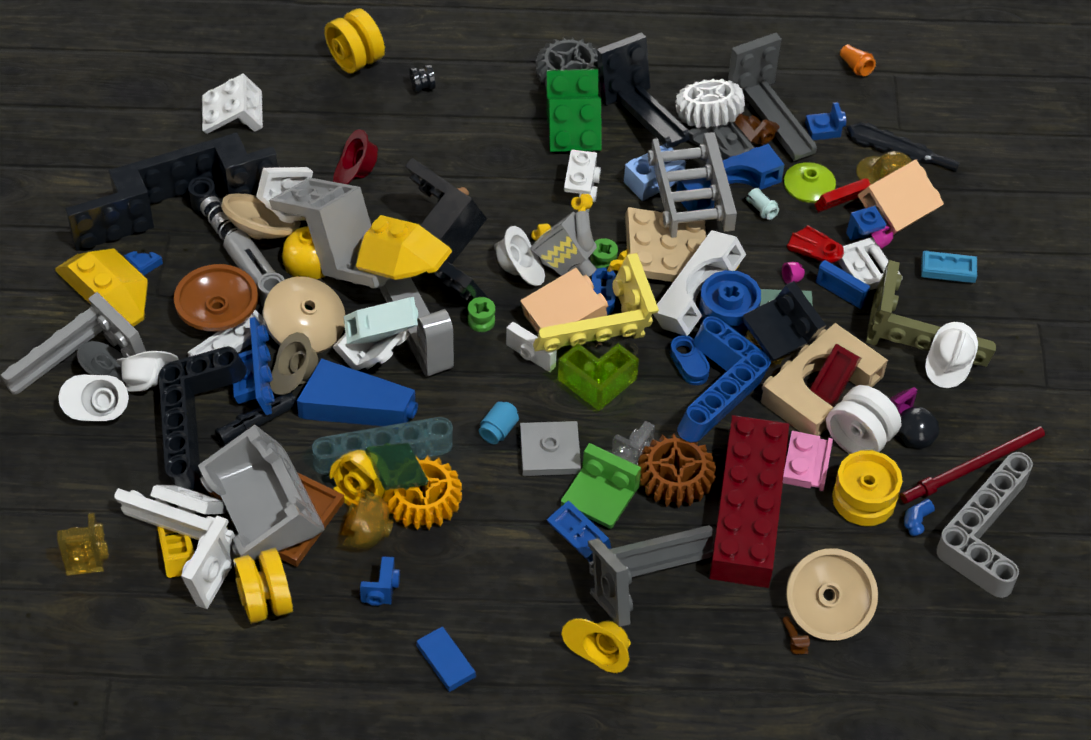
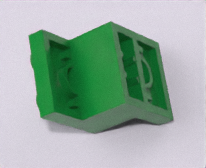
M598 69L546 70L547 122L549 123L550 152L602 150L601 98L598 96Z

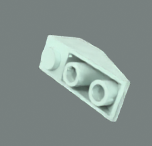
M414 297L356 310L343 316L347 344L377 343L418 325V309L415 306Z

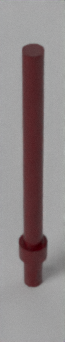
M1039 426L938 476L920 480L917 482V486L902 492L900 498L903 503L907 504L921 496L928 497L936 493L937 488L1044 437L1045 431Z

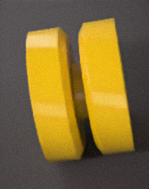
M361 8L345 14L344 18H337L326 24L325 38L329 50L338 65L347 73H355L364 68L366 63L372 64L382 59L385 55L384 41L378 26L372 17Z
M860 450L849 454L840 464L832 493L833 504L838 513L849 522L860 526H875L885 522L893 515L903 482L901 470L895 461L877 451Z
M276 547L260 552V572H258L254 559L250 555L233 560L237 576L236 585L250 624L266 620L268 611L265 600H269L271 609L277 617L293 612L287 579Z

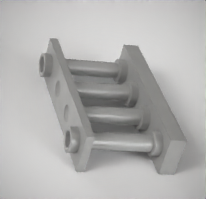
M715 132L704 133L703 144L699 145L698 148L661 152L658 139H653L652 150H648L649 166H654L665 210L663 211V223L665 228L669 227L671 238L677 237L678 223L717 219V221L722 222L724 232L735 230L737 212ZM695 158L705 160L706 163L703 168L666 172L664 162ZM701 178L711 181L710 188L671 192L669 182ZM711 198L712 201L716 200L717 204L712 209L677 213L674 202Z

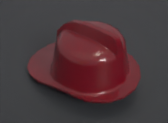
M364 130L354 131L346 141L343 154L333 176V182L349 184L355 177L363 178L373 170L377 161L378 147L368 140V135Z

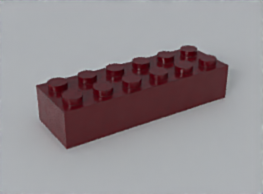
M732 415L710 579L769 588L774 564L790 423Z

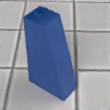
M324 359L320 360L297 399L298 415L302 419L405 428L409 418L413 419L418 409V403L415 402V390Z

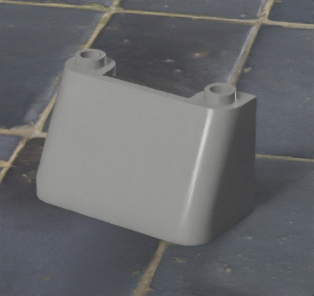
M253 425L198 465L203 475L200 478L203 486L209 492L215 491L221 496L237 529L238 535L233 538L235 544L232 548L238 557L250 555L254 560H257L261 551L275 547L277 551L314 538L325 530L287 452L275 439L256 425Z

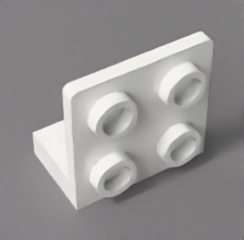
M241 74L203 94L202 130L206 134L237 118L254 132L263 128L262 91L247 76Z

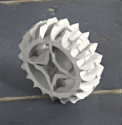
M724 79L695 81L693 85H686L685 88L681 89L680 93L677 94L676 100L678 117L683 123H687L688 126L696 125L697 128L702 126L706 128L715 126L717 128L718 125H727V122H734L736 117L744 112L745 106L742 88H739V84L732 81L725 82Z

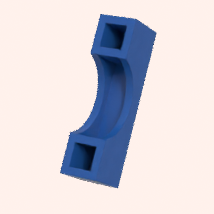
M769 144L723 160L729 184L743 183L762 190L782 182L784 163ZM706 178L677 181L676 191L710 188L711 181L706 180ZM709 198L683 201L682 204L687 211L714 208L715 201Z

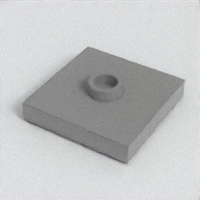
M577 421L520 423L523 476L579 474L581 471Z

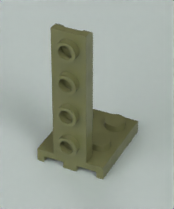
M889 260L874 292L865 343L877 345L879 338H883L895 343L929 351L934 336L941 327L891 313L895 311L899 296L894 294L895 290L898 291L902 275L898 274L900 263ZM977 337L978 348L973 364L987 367L996 351V344L993 341Z

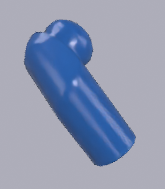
M926 499L905 512L904 526L906 529L908 528L911 536H917L924 532V526L921 523L923 522V517L935 510L931 500Z

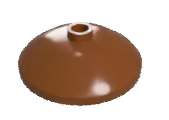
M226 264L207 265L193 270L179 282L174 293L175 309L179 317L188 325L204 331L227 330L243 323L254 312L258 302L257 286L252 277L242 269Z

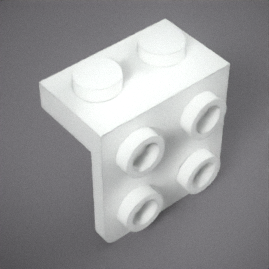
M308 167L263 168L256 197L265 204L266 208L272 210L269 202L271 198L308 178H312L313 171ZM272 210L281 221L286 223L306 221V218L300 215L285 214L281 211Z
M405 330L377 343L347 344L345 333L333 348L352 369L360 370L366 368L368 370L377 362L380 364L386 362L393 355L391 351L393 347L403 343L410 334L408 330Z

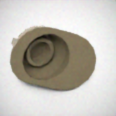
M296 332L290 334L279 347L272 372L273 381L270 382L272 391L277 395L288 394L297 388L299 384L305 383L318 365V355L311 347L309 337L304 333Z

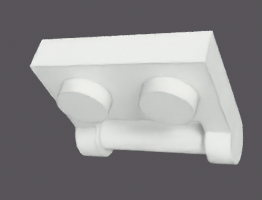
M867 238L843 246L844 256L838 260L843 270L869 285L870 290L876 289L883 273L879 272L868 254L873 256L883 272L887 266L888 259L874 238Z

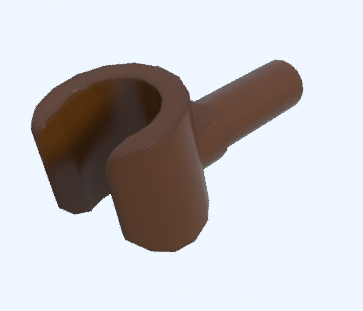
M784 617L783 622L790 636L791 652L793 654H808V647L810 646L809 636H798L790 617Z

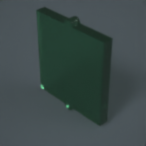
M385 443L380 446L366 447L365 453L371 460L372 466L385 490L397 488L408 490L409 487L425 486L428 484L429 481L408 443L391 445Z

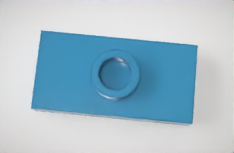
M923 251L921 277L975 283L977 279V256Z

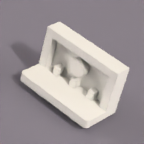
M571 150L564 185L565 192L579 193V197L581 194H590L593 202H596L597 187L594 186V183H599L601 168L596 167L597 153Z

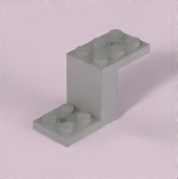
M308 178L269 200L272 210L281 211L285 214L300 215L306 218L324 276L332 277L336 280L349 281L353 284L370 286L371 288H379L390 279L360 271L356 267L362 239L371 227L360 187Z

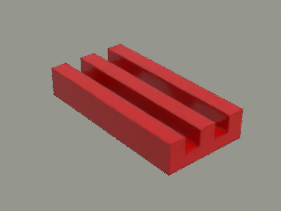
M864 178L826 192L817 200L815 207L819 213L859 198L858 194L871 184L868 178Z

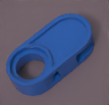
M685 335L675 337L671 343L670 356L683 379L691 385L704 384L708 380L710 365L703 352L695 347L692 337ZM687 346L691 351L687 354H682L676 348Z

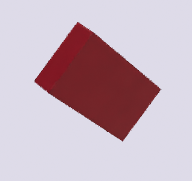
M835 344L810 390L834 407L862 358L839 344Z

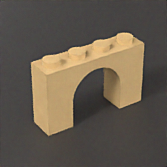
M836 323L828 330L823 329L810 346L805 345L793 361H787L782 366L780 372L775 377L770 376L762 386L761 403L802 433L820 436L827 429L826 418L834 407L814 394L805 385L803 379L807 375L822 369L835 344H839L862 358L849 380L856 386L865 385L873 387L884 377L888 360Z

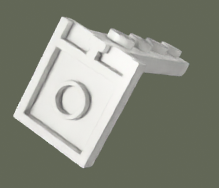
M118 488L114 497L117 502L122 504L121 509L125 515L199 540L197 550L191 560L185 563L181 577L196 605L208 609L232 568L233 560L238 557L232 548L235 544L233 539L235 534L226 527L229 523L228 520L220 516L215 518L207 516L204 518L187 508L177 509L161 499H155L154 501L145 498L137 491L131 490L128 492Z

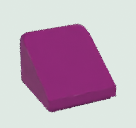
M913 387L899 392L890 398L899 414L913 407L917 389Z

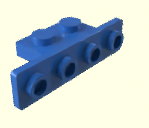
M256 317L250 318L252 350L239 353V356L246 365L247 374L241 381L233 384L234 398L238 404L257 399L264 413L269 415L272 414L271 403L274 402V394L269 385V382L273 381L272 373L268 366L271 356L266 346V341H269V335L265 325L260 326Z

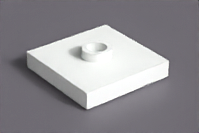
M176 485L153 486L150 495L176 504L178 509L187 508L194 513L197 511L202 514H225L227 509L222 500Z

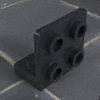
M795 281L785 285L774 300L745 313L741 317L746 327L772 362L813 342L826 326Z

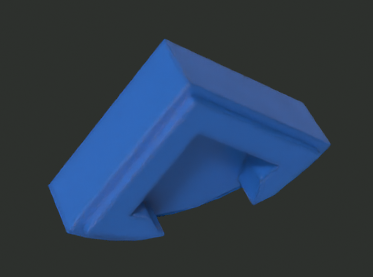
M137 251L124 255V258L143 276L163 264L162 257L153 252H150V254H137Z

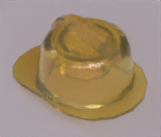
M892 151L883 156H872L863 159L857 165L856 173L861 180L868 178L872 185L909 164L912 160L902 152Z

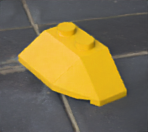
M380 215L372 223V226L362 239L356 267L360 271L398 280L417 276L426 271L428 273L437 272L452 253V250L419 224Z
M114 248L77 254L55 268L56 272L89 304L88 298L98 292L133 327L144 320L148 280Z

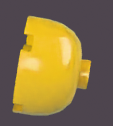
M305 226L294 230L283 244L282 259L286 271L293 277L302 276L314 279L325 277L320 267L309 227Z
M350 451L331 465L330 480L334 477L337 485L333 489L344 495V503L351 508L359 509L364 507L366 508L365 510L370 509L383 497L384 492L388 488L389 472L384 462L371 451Z

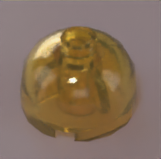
M359 488L355 496L360 497L357 505L351 503L341 534L347 535V537L341 540V544L364 550L376 546L383 536L388 538L392 530L393 521L389 520L388 505L380 496Z

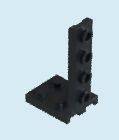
M639 33L597 49L601 97L606 105L618 101L667 149L690 140L689 131L646 91L651 88L647 39L645 35Z

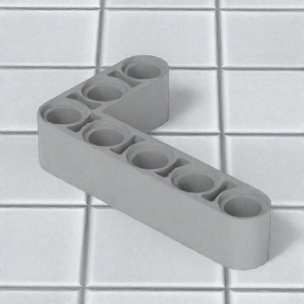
M411 277L387 280L385 285L379 287L387 303L414 297L415 306L418 309V325L408 330L410 335L406 341L424 375L427 377L453 368V326L448 312L443 309L430 314Z
M1021 452L1012 453L1003 461L944 528L937 546V555L944 563L990 594L1001 598L1011 594L1019 575V569L1013 561L979 538L1027 483L1033 465L1031 458Z

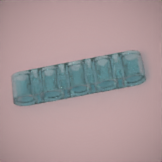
M435 417L321 437L314 441L312 445L314 468L321 474H330L331 465L341 456L353 450L371 451L385 465L403 462L404 458L408 461L414 460L415 455L419 459L426 458L427 455L429 457L448 453L453 447V425L447 418Z

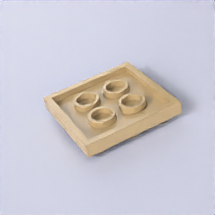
M628 207L625 213L628 254H638L645 275L649 279L674 282L706 238L705 220L678 223L677 237L671 238L669 227H664L663 212Z

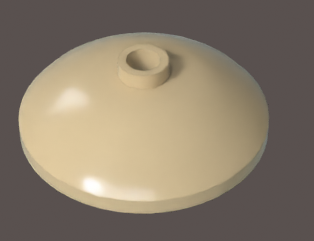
M229 194L223 198L221 204L226 217L237 228L254 239L287 237L294 230L298 229L301 224L300 221H295L294 223L281 221L255 195Z
M310 277L285 279L271 289L263 306L264 324L272 339L279 345L290 334L296 332L304 333L309 337L311 347L318 354L331 348L344 331L343 316H345V309L342 301L332 288L317 279ZM304 305H310L313 310H307Z
M830 548L818 550L807 555L794 567L788 579L786 599L793 619L805 632L823 640H842L856 635L870 622L877 607L878 589L873 573L863 560L848 551ZM826 589L833 592V598L830 601H827L823 596Z

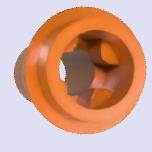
M845 45L840 51V57L846 61L856 75L867 76L874 70L876 61L872 54L850 45Z

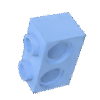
M664 145L660 146L661 152L673 150L672 148L667 149ZM648 153L625 164L624 183L642 201L660 192L654 166H649ZM684 160L664 162L666 172L685 170L686 162ZM677 181L669 182L670 187L675 185Z

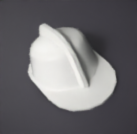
M510 226L506 230L504 238L494 245L500 266L513 275H520L531 285H541L545 279V272L540 259L530 248V241L523 230L517 226Z
M951 322L942 326L934 336L926 358L925 368L927 376L939 387L951 388L958 386L969 374L978 348V340L971 327L964 323Z
M148 351L127 358L117 359L116 362L121 365L122 380L126 383L127 390L129 392H139L156 387L159 383L161 368L167 363L179 359L172 353Z
M108 375L74 376L63 384L58 396L60 407L64 413L72 419L81 421L114 420L122 415L127 408L129 400L128 390L124 383L118 378Z

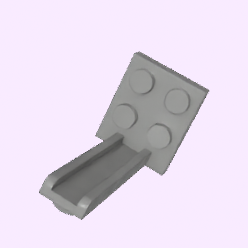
M96 292L88 298L92 307L79 314L64 328L56 331L52 337L41 345L33 348L29 354L17 363L9 366L1 374V377L12 394H19L102 330L105 332V338L113 347L118 345L121 348L120 351L125 358L146 352L138 331Z

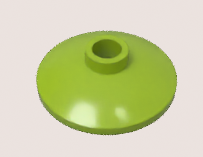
M804 162L796 164L787 170L784 176V186L786 191L795 199L807 203H816L822 194L835 189L836 180L831 171L817 163Z

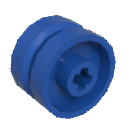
M731 270L716 272L708 277L701 287L699 311L702 317L699 319L700 325L706 317L713 316L721 319L743 337L751 334L741 317L760 306L761 290L757 282L747 274Z

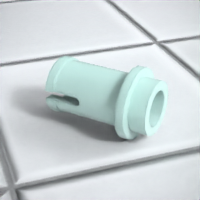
M759 188L749 192L748 195L750 197L746 198L747 201L760 211V216L763 219L771 220L778 214V203L768 199Z

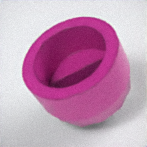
M889 226L871 233L881 249L887 246L893 239V232L885 233L890 229Z
M799 262L783 264L782 277L785 283L789 284L793 281L797 283L804 277L805 270Z

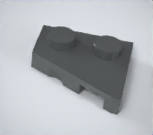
M727 122V125H718L717 128L715 126L709 128L702 126L688 130L690 134L689 141L698 146L703 144L704 133L715 132L723 160L754 148L734 122Z

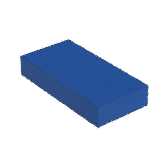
M826 260L819 265L816 283L862 309L867 302L870 286Z
M443 626L416 641L418 649L449 692L476 677V672Z

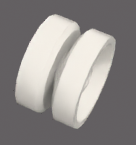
M858 385L853 387L844 396L842 402L838 403L829 412L826 424L831 437L847 453L852 454L860 450L880 452L886 442L890 441L899 431L901 416L891 400L879 390L870 386Z

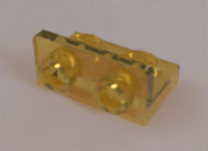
M88 513V527H73L57 531V541L67 576L104 571L103 559H108L107 541H104L103 524L97 523L95 513Z

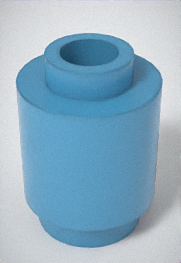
M496 402L480 423L479 434L491 444L503 441L519 420L515 406L509 402Z

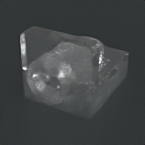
M644 421L639 430L635 429L631 433L629 440L616 434L613 438L612 454L638 466V458L642 455V450L645 446L650 445L652 439L654 440L655 425Z

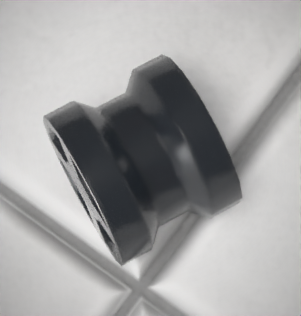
M430 64L424 65L421 69L416 67L409 69L410 81L415 93L421 92L423 88L435 89V76Z

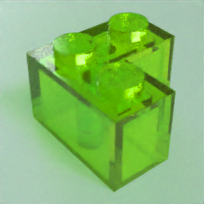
M578 343L559 358L558 380L596 410L600 411L637 380L639 358L617 343L598 359Z

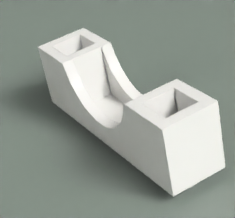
M710 231L667 292L657 303L659 311L654 316L662 329L685 336L689 335L702 317L696 306V298L705 280L716 272L724 270L735 271L746 256L737 237Z

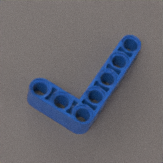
M713 316L706 317L703 320L694 338V344L698 350L727 372L687 408L677 427L679 436L687 442H697L702 439L760 384L771 364V360L765 352L721 319Z

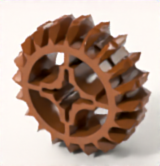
M674 433L671 439H667L664 435L661 436L659 442L652 439L650 445L644 447L642 455L638 458V466L641 467L640 487L645 488L647 496L654 495L655 502L663 499L666 506L671 502H676L678 508L682 505V502H686L691 506L693 499L701 501L703 494H708L712 483H714L716 466L715 462H712V453H706V445L698 446V442H687L684 439L677 438Z

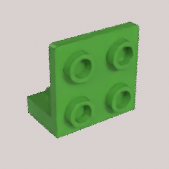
M589 443L584 450L583 468L561 499V505H564L569 500L587 518L611 529L639 488L641 467Z

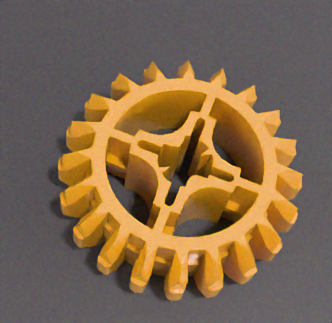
M415 455L412 462L404 458L403 466L395 464L393 472H389L388 488L383 495L389 514H393L395 521L403 520L405 527L413 523L417 530L420 528V525H426L430 530L432 523H436L441 527L443 519L451 520L452 512H457L459 503L462 500V483L458 479L456 470L451 471L449 463L442 465L440 458L430 461L428 455L425 460H419L417 455Z

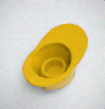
M573 619L563 626V641L569 649L607 672H622L628 666V648L631 641L628 639L625 630L611 621L594 623L586 619Z

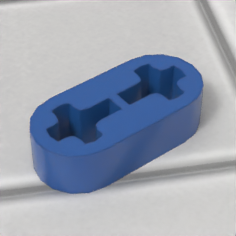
M599 268L592 274L593 290L596 294L601 293L606 297L609 306L606 308L607 315H609L615 308L616 295L613 292L612 283L616 274L613 270L608 272V268ZM601 279H606V286H601Z

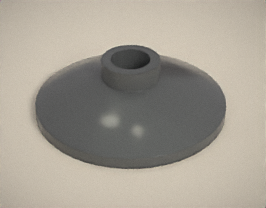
M97 341L85 342L79 347L77 358L86 372L90 375L113 376L124 382L122 380L121 365L116 360L125 357L118 350Z

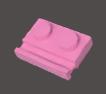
M792 431L783 483L809 489L812 486L819 488V491H823L833 439L824 440L820 439V436Z

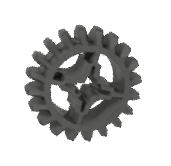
M563 37L561 41L553 39L552 44L546 43L545 47L540 49L535 67L537 78H539L542 85L546 86V70L598 69L599 83L597 48H593L592 43L585 44L583 39L575 41L574 37L571 40H566Z

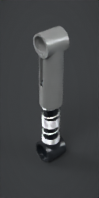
M207 177L194 178L188 184L192 210L208 217L209 223L219 234L220 238L224 240L223 246L235 264L252 277L257 286L258 296L263 307L271 289L285 280L284 277L273 270L248 234L236 228L226 217L221 208L219 197L216 194L214 182Z

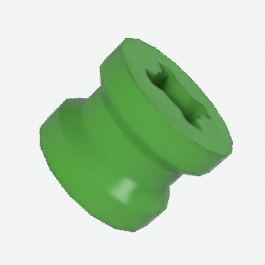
M598 239L595 241L597 248L591 254L590 261L597 269L608 268L611 261L617 259L618 246L610 239Z
M477 297L470 301L468 305V324L470 328L478 332L489 331L495 324V304L492 300L485 297Z

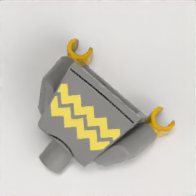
M581 194L580 197L572 199L571 205L574 209L578 210L577 213L573 211L552 228L547 223L538 224V229L533 230L531 233V237L537 240L530 247L532 251L540 257L543 265L554 269L560 275H564L577 268L582 276L586 274L590 277L597 270L588 259L597 248L590 228L589 212L586 211L593 204L590 194Z

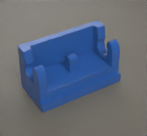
M569 500L547 519L552 528L563 536L588 562L593 561V551L588 547L589 540L599 538L608 549H612L609 538Z

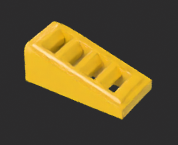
M157 526L166 575L168 578L181 576L185 563L191 560L194 555L191 537L182 534L165 536L176 532Z

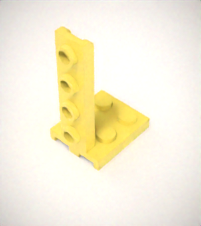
M634 253L626 256L612 283L613 292L619 297L622 305V313L543 327L539 330L538 338L533 343L534 350L550 352L562 346L571 345L577 347L588 341L597 340L598 342H603L620 335L623 337L633 335L634 339L644 337V328L652 324L651 316L658 313L659 309L638 254Z

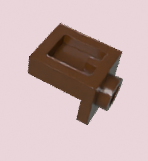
M739 114L734 121L751 142L760 145L770 142L774 138L775 132L780 128L775 122L766 119L761 122L753 115L749 117Z

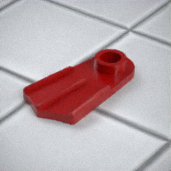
M808 225L804 229L792 233L790 242L787 244L788 250L821 261L826 260L830 263L836 262L844 256V248L841 244Z

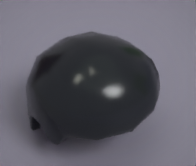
M914 406L901 412V427L894 437L901 438L905 447L922 449L931 446L939 435V423L933 414L923 407Z

